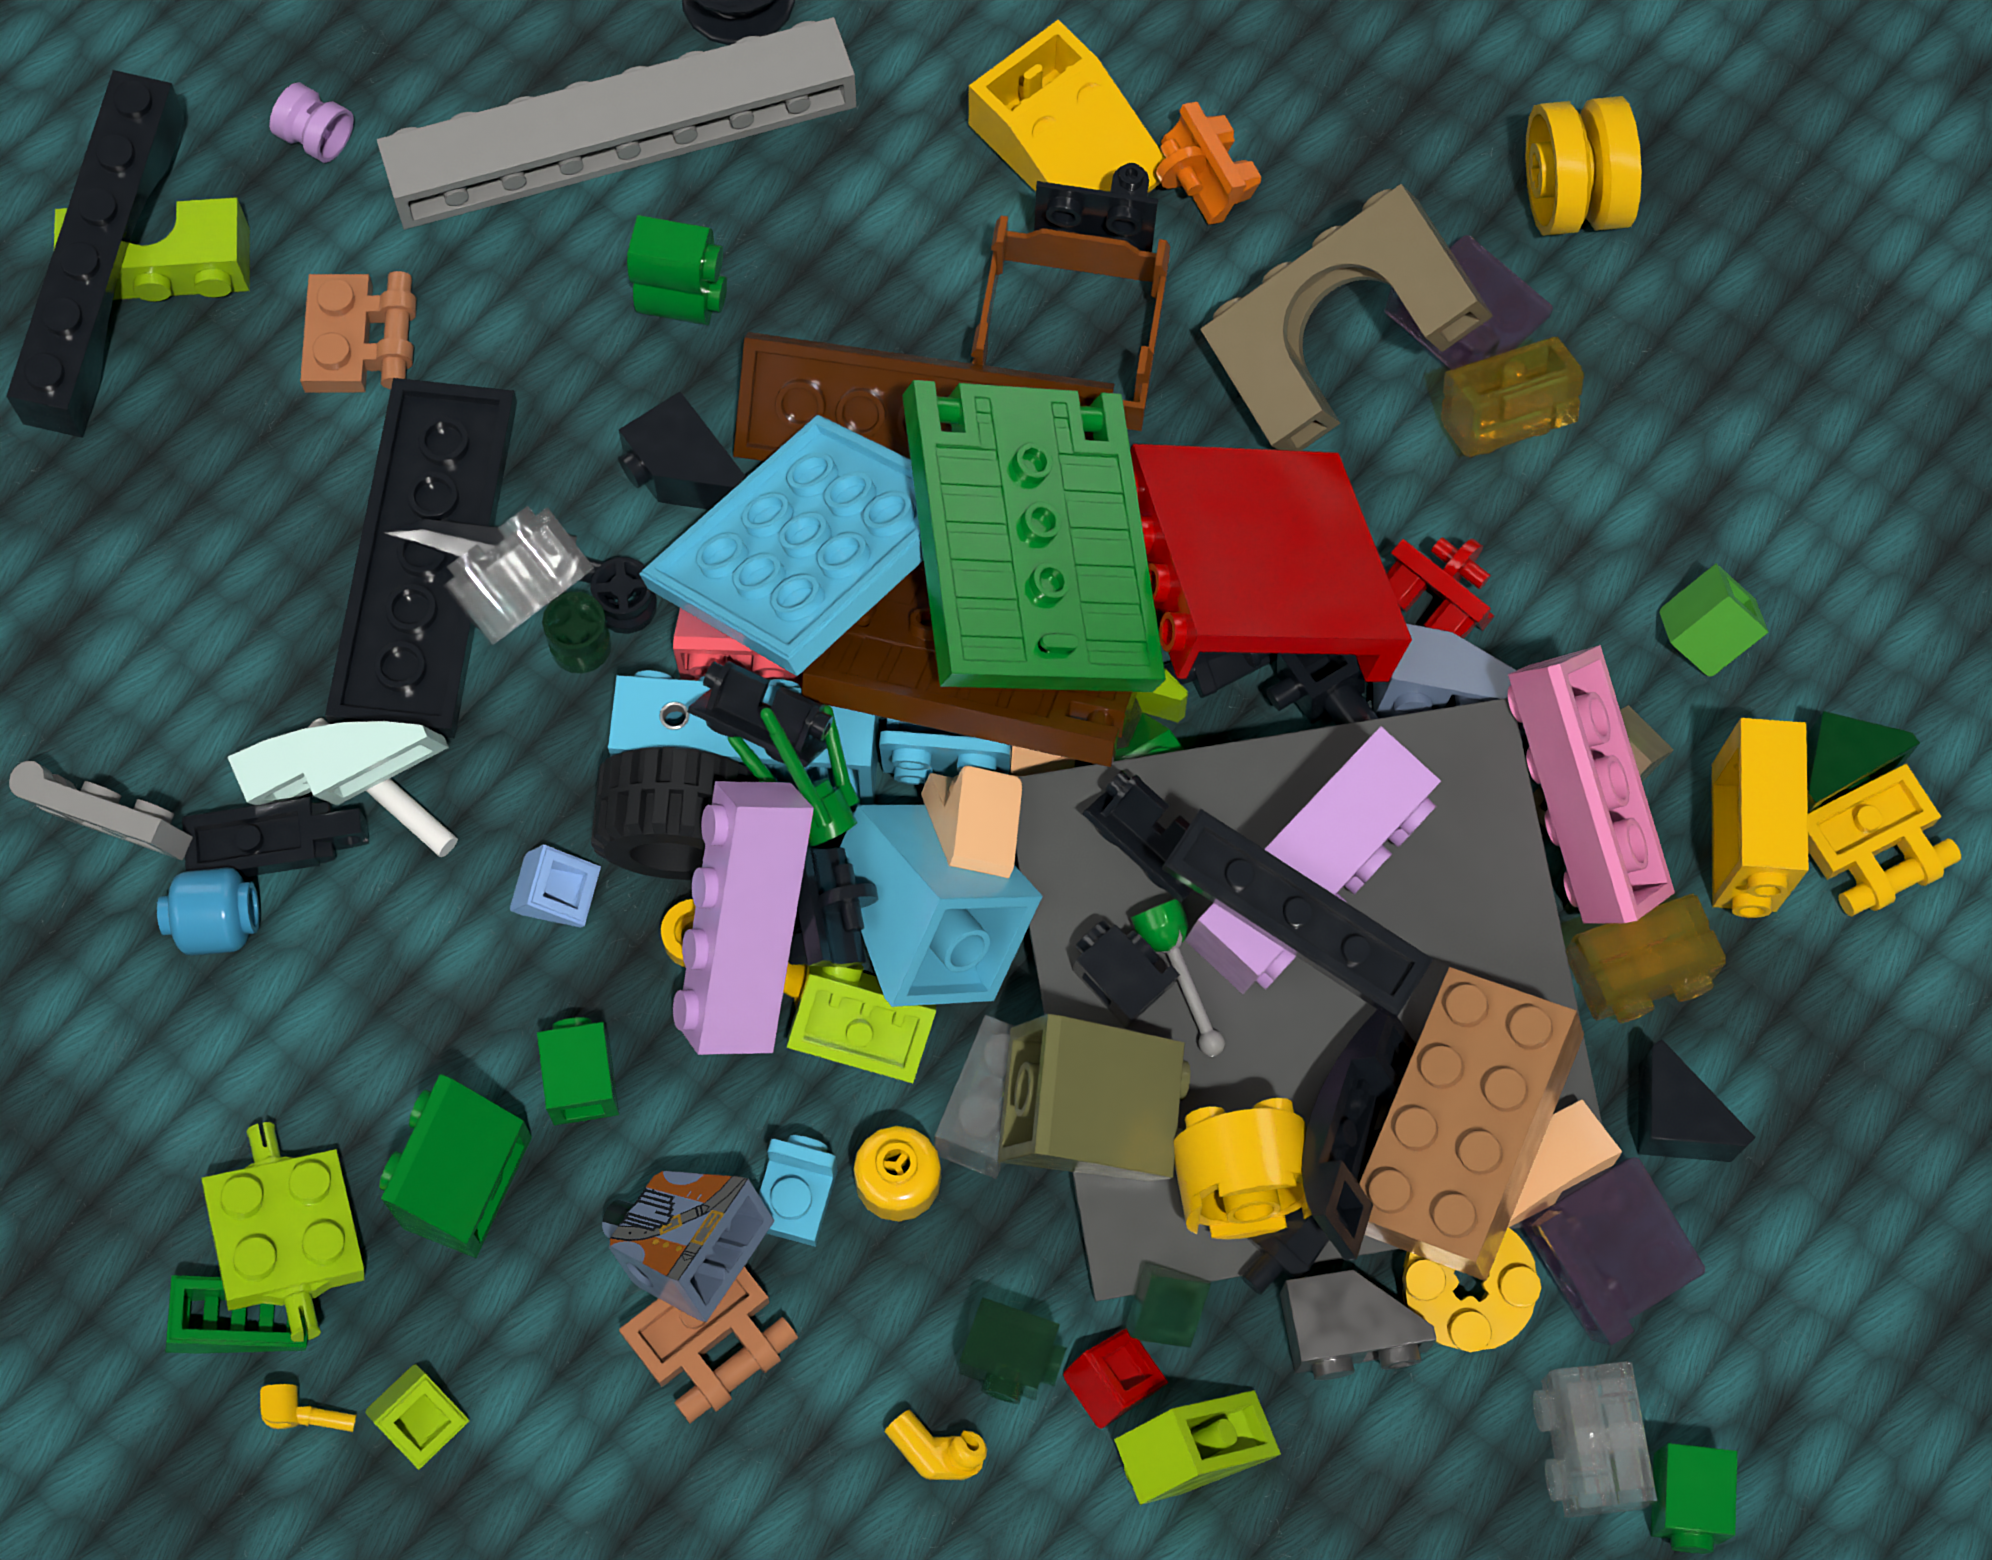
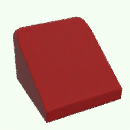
M1130 1326L1085 1351L1063 1374L1066 1383L1098 1428H1104L1168 1383Z

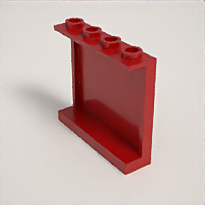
M1152 444L1132 445L1130 451L1155 612L1160 626L1159 638L1163 650L1169 653L1177 679L1187 678L1199 652L1356 655L1366 682H1389L1412 638L1339 453Z

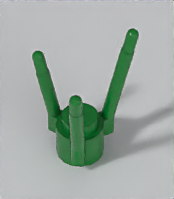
M825 705L824 713L833 716V722L825 737L836 784L834 788L828 778L814 783L811 782L774 712L770 708H764L760 712V716L799 792L814 807L808 840L809 845L815 846L824 843L854 827L857 821L850 807L860 800L849 779L833 709L828 705ZM728 737L730 745L759 782H778L741 737Z

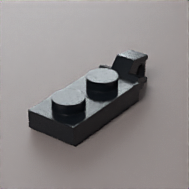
M309 797L190 815L182 818L183 832L193 837L185 854L186 871L228 867L235 869L244 878L320 866V863L336 860L335 850L369 844L367 819L359 808L331 812V806L328 802L313 803Z

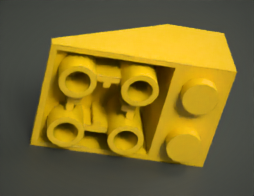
M1056 20L969 85L968 125L1035 192L1037 181L1110 192L1115 171L1127 163H1136L1147 172L1149 176L1148 192L1160 184L1156 171L1165 159V156L1099 59L1059 20Z

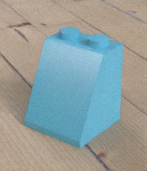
M858 805L854 813L857 824L846 831L840 848H845L847 863L853 865L856 884L870 883L874 884L877 888L879 900L872 905L861 908L865 927L861 930L886 1001L891 1007L994 1001L1043 897L1042 894L1015 865L1009 878L949 866L925 805Z

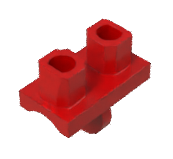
M1440 538L1433 546L1431 552L1447 564L1442 570L1406 540L1402 539L1391 552L1396 562L1387 573L1400 609L1407 613L1426 588H1429L1444 601L1424 624L1425 627L1453 632L1461 638H1465L1475 626L1483 631L1494 618V615L1490 613L1491 608L1459 583L1462 577H1464L1480 590L1491 577L1487 571L1475 563L1483 550V545L1474 538H1471L1460 549H1457L1445 538Z

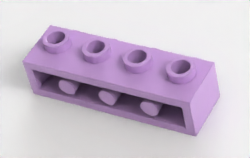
M715 781L712 805H707L703 811L701 822L702 837L705 843L702 868L695 870L692 879V897L696 906L693 928L685 932L682 945L683 961L686 966L683 990L676 992L673 1002V1017L676 1028L682 1031L698 1055L773 1053L814 807L792 783Z

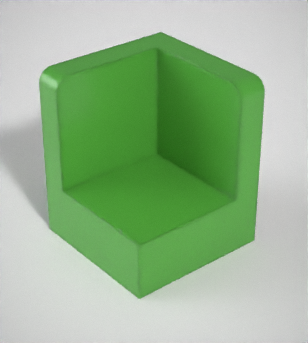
M1717 563L1660 609V615L1670 643L1707 676L1717 674L1769 632L1756 599Z

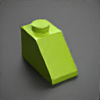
M1255 1390L1172 1408L1114 1439L1124 1464L1125 1474L1133 1486L1140 1505L1184 1494L1281 1455Z

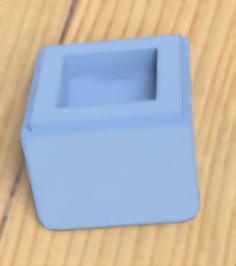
M541 845L528 851L522 863L510 911L532 918L580 928L584 927L601 866L547 845Z

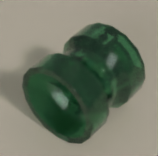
M572 591L557 596L548 604L543 613L542 625L552 658L557 665L570 673L584 674L594 671L604 664L610 655L612 641L601 604L594 597L584 592ZM589 636L588 639L582 643V640Z

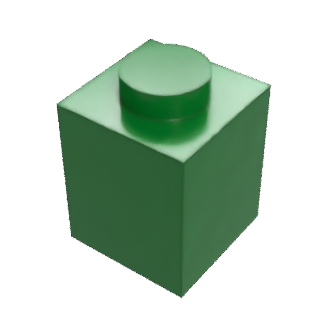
M575 1017L555 1022L552 1025L553 1030L537 1032L546 1110L553 1125L618 1116L619 1108L610 1039L604 1023H592V1020L589 1018Z
M1667 1443L1655 1452L1653 1458L1651 1537L1671 1539V1549L1675 1551L1705 1554L1714 1552V1544H1721L1735 1536L1737 1451Z

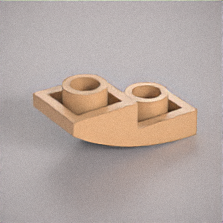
M1582 1099L1552 1115L1508 1228L1554 1205L1562 1191L1613 1166L1621 1155L1622 1150Z

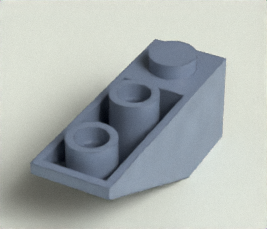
M1406 624L1412 641L1389 682H1373V711L1381 719L1508 698V688L1511 685L1508 674L1517 670L1453 632ZM1518 722L1522 744L1524 747L1529 748L1523 723Z

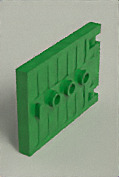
M913 380L902 397L940 687L1153 692L1166 680L1122 394L1100 393L1090 406H1080L1078 391L959 383L949 397H938L935 381ZM940 423L951 424L952 432L941 431ZM1084 432H1093L1094 440H1085ZM1038 646L1043 647L1045 652H1042Z

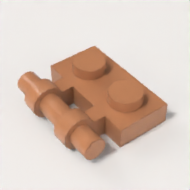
M402 271L389 273L387 291L381 295H372L373 285L369 274H309L300 379L305 393L366 392L367 371H382L381 385L388 389H391L393 378L405 379L406 369H409L413 362L414 346L408 341L409 321H412L416 315L417 300L415 295L411 293L412 277L410 274ZM370 323H385L384 339L378 343H369Z
M743 1267L707 1322L697 1320L658 1298L619 1329L622 1337L661 1387L665 1386L682 1371L691 1379L695 1386L674 1402L689 1424L711 1407L717 1412L732 1400L729 1394L732 1390L759 1369L763 1373L770 1370L781 1361L778 1354L798 1339L794 1330L783 1317L762 1333L750 1318L768 1305L770 1301L745 1267ZM733 1332L743 1348L712 1372L701 1356Z

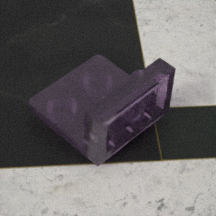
M1465 235L1450 250L1493 314L1492 318L1441 352L1424 337L1392 286L1385 313L1469 386L1474 388L1550 318L1553 307L1469 235Z
M1636 1157L1624 1160L1562 1198L1554 1205L1522 1223L1523 1228L1591 1341L1612 1346L1634 1332L1629 1322L1630 1319L1700 1277L1705 1272L1704 1264L1644 1165Z

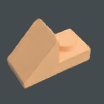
M964 766L959 775L954 778L930 773L921 796L948 865L1009 878L1014 869L1022 796L1021 779L1017 776L973 766Z

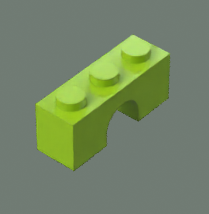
M238 198L177 201L176 223L166 238L151 245H136L129 242L113 300L140 298L146 301H162L170 296L195 294L217 298L226 296L230 292L250 291V228ZM67 208L55 209L54 248Z

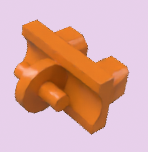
M1198 102L1186 103L1179 110L1180 118L1178 123L1161 140L1162 145L1160 148L1166 158L1158 166L1156 175L1161 185L1167 189L1182 186L1187 195L1193 197L1209 225L1221 223L1225 220L1234 204L1252 197L1261 183V175L1252 161L1241 160L1233 162L1230 158L1228 151L1235 141L1234 130L1225 115L1206 117Z

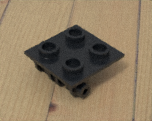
M1127 163L1115 171L1110 192L1037 181L1034 231L1044 228L1125 240L1140 251L1152 252L1158 199L1147 197L1149 176L1136 163Z

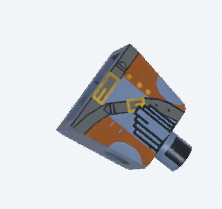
M662 1171L653 1176L635 1203L620 1199L613 1201L604 1213L602 1228L606 1237L610 1239V1251L636 1286L697 1320L707 1322L774 1223V1219L747 1178Z

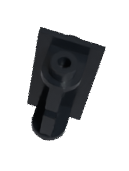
M714 661L708 668L703 680V685L710 688V690L689 706L688 713L705 720L707 726L718 734L728 737H741L764 748L769 757L780 763H784L760 716V712L764 708H770L774 712L803 767L806 768L827 748L825 737L831 728L833 716L824 713L825 706L781 686L776 692L772 706L763 702L770 680L748 671L733 662L727 661L723 666Z
M1122 770L1105 788L1106 792L1082 814L1098 828L1100 834L1108 842L1118 846L1147 872V875L1155 885L1168 891L1181 903L1194 890L1162 870V867L1190 826V823L1179 815L1167 829L1163 828L1157 821L1170 805L1146 785L1137 774L1130 778Z

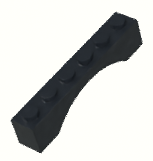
M116 70L112 71L6 395L23 425L83 438L100 385L108 320L124 256L147 199L157 182L169 168L185 118L173 85L170 82Z

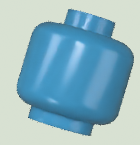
M233 868L182 872L173 878L168 896H160L158 898L157 919L162 935H172L177 948L185 955L193 956L237 951L246 944L248 935L257 933L259 928V903L256 888L252 882H244L241 875Z

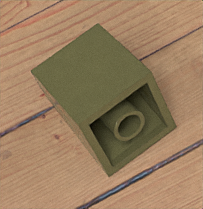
M1046 1014L1012 1027L1010 1030L997 1162L1150 1182L1173 1178L1175 1168L1174 1139L1183 1131L1181 1127H1177L1179 1103L1185 1099L1190 1085V1065L1188 1061L1183 1060L1185 1042L1054 1014Z

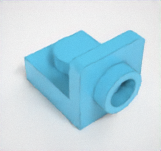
M790 1135L788 1142L771 1139L767 1151L769 1162L759 1192V1197L774 1219V1223L766 1234L816 1247L838 1172L836 1156L826 1153L827 1146L824 1143L800 1135Z

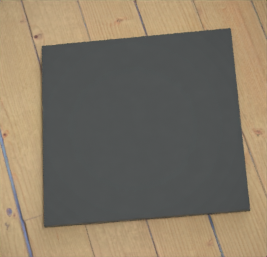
M1508 698L1113 761L1111 767L1095 764L1020 776L1022 796L1016 858L1018 869L1043 896L1029 925V932L1044 1015H1061L1185 1042L1183 1060L1188 1061L1190 1065V1085L1185 1099L1179 1103L1177 1125L1183 1131L1187 1129L1185 1123L1186 1115L1197 1109L1220 1107L1225 1110V1113L1252 1109L1257 1103L1271 1098L1291 1100L1294 1113L1303 1118L1307 1130L1317 1097L1332 1067L1349 1041L1377 1009L1298 957L1293 959L1266 990L1255 981L1242 994L1184 940L1179 947L1213 1030L1220 1032L1225 1039L1223 1051L1216 1056H1207L1201 1052L1198 1045L1201 1034L1178 979L1167 992L1125 1028L1072 970L1076 959L1082 955L1075 945L1102 920H1105L1111 927L1116 924L1126 936L1132 930L1136 932L1130 919L1131 917L1175 898L1168 891L1155 885L1147 875V872L1118 846L1108 842L1100 834L1098 828L1082 813L1106 792L1105 788L1123 770L1130 778L1137 774L1146 785L1170 805L1157 821L1163 828L1167 829L1179 815L1191 824L1199 810L1203 809L1265 849L1382 726L1441 780L1428 796L1436 807L1399 848L1389 839L1383 844L1392 855L1355 895L1345 886L1338 894L1349 905L1434 959L1398 1015L1399 1020L1417 1045L1449 967L1577 1010L1579 1016L1519 725L1511 712ZM1195 890L1181 902L1188 920L1189 929L1187 936L1197 920L1213 904L1212 901ZM1156 952L1159 961L1154 966L1162 974L1171 966V962L1167 953ZM1583 1037L1553 1114L1582 1099L1602 1124ZM1393 1102L1381 1104L1373 1131L1383 1128ZM1609 1167L1562 1191L1554 1205L1509 1228L1518 1229L1620 1211L1612 1168ZM1175 1168L1173 1178L1153 1182L1072 1172L1095 1302L1241 1277L1262 1254L1248 1238H1211L1210 1227L1199 1224L1197 1234L1189 1231L1185 1222ZM1364 1235L1358 1256L1400 1248ZM1329 1240L1313 1264L1343 1259V1257Z

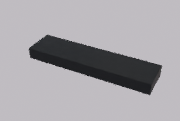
M1203 809L1199 810L1162 867V870L1393 1020L1398 1017L1434 960Z

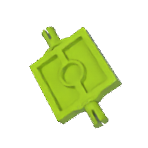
M263 1122V1135L266 1147L262 1144L258 1124L249 1127L246 1131L254 1163L244 1169L202 1177V1188L228 1311L262 1303L279 1306L285 1305L291 1339L295 1342H303L304 1332L300 1316L304 1317L308 1340L316 1338L321 1333L312 1299L330 1288L364 1281V1266L337 1149L297 1158L281 1157L275 1125L271 1122Z

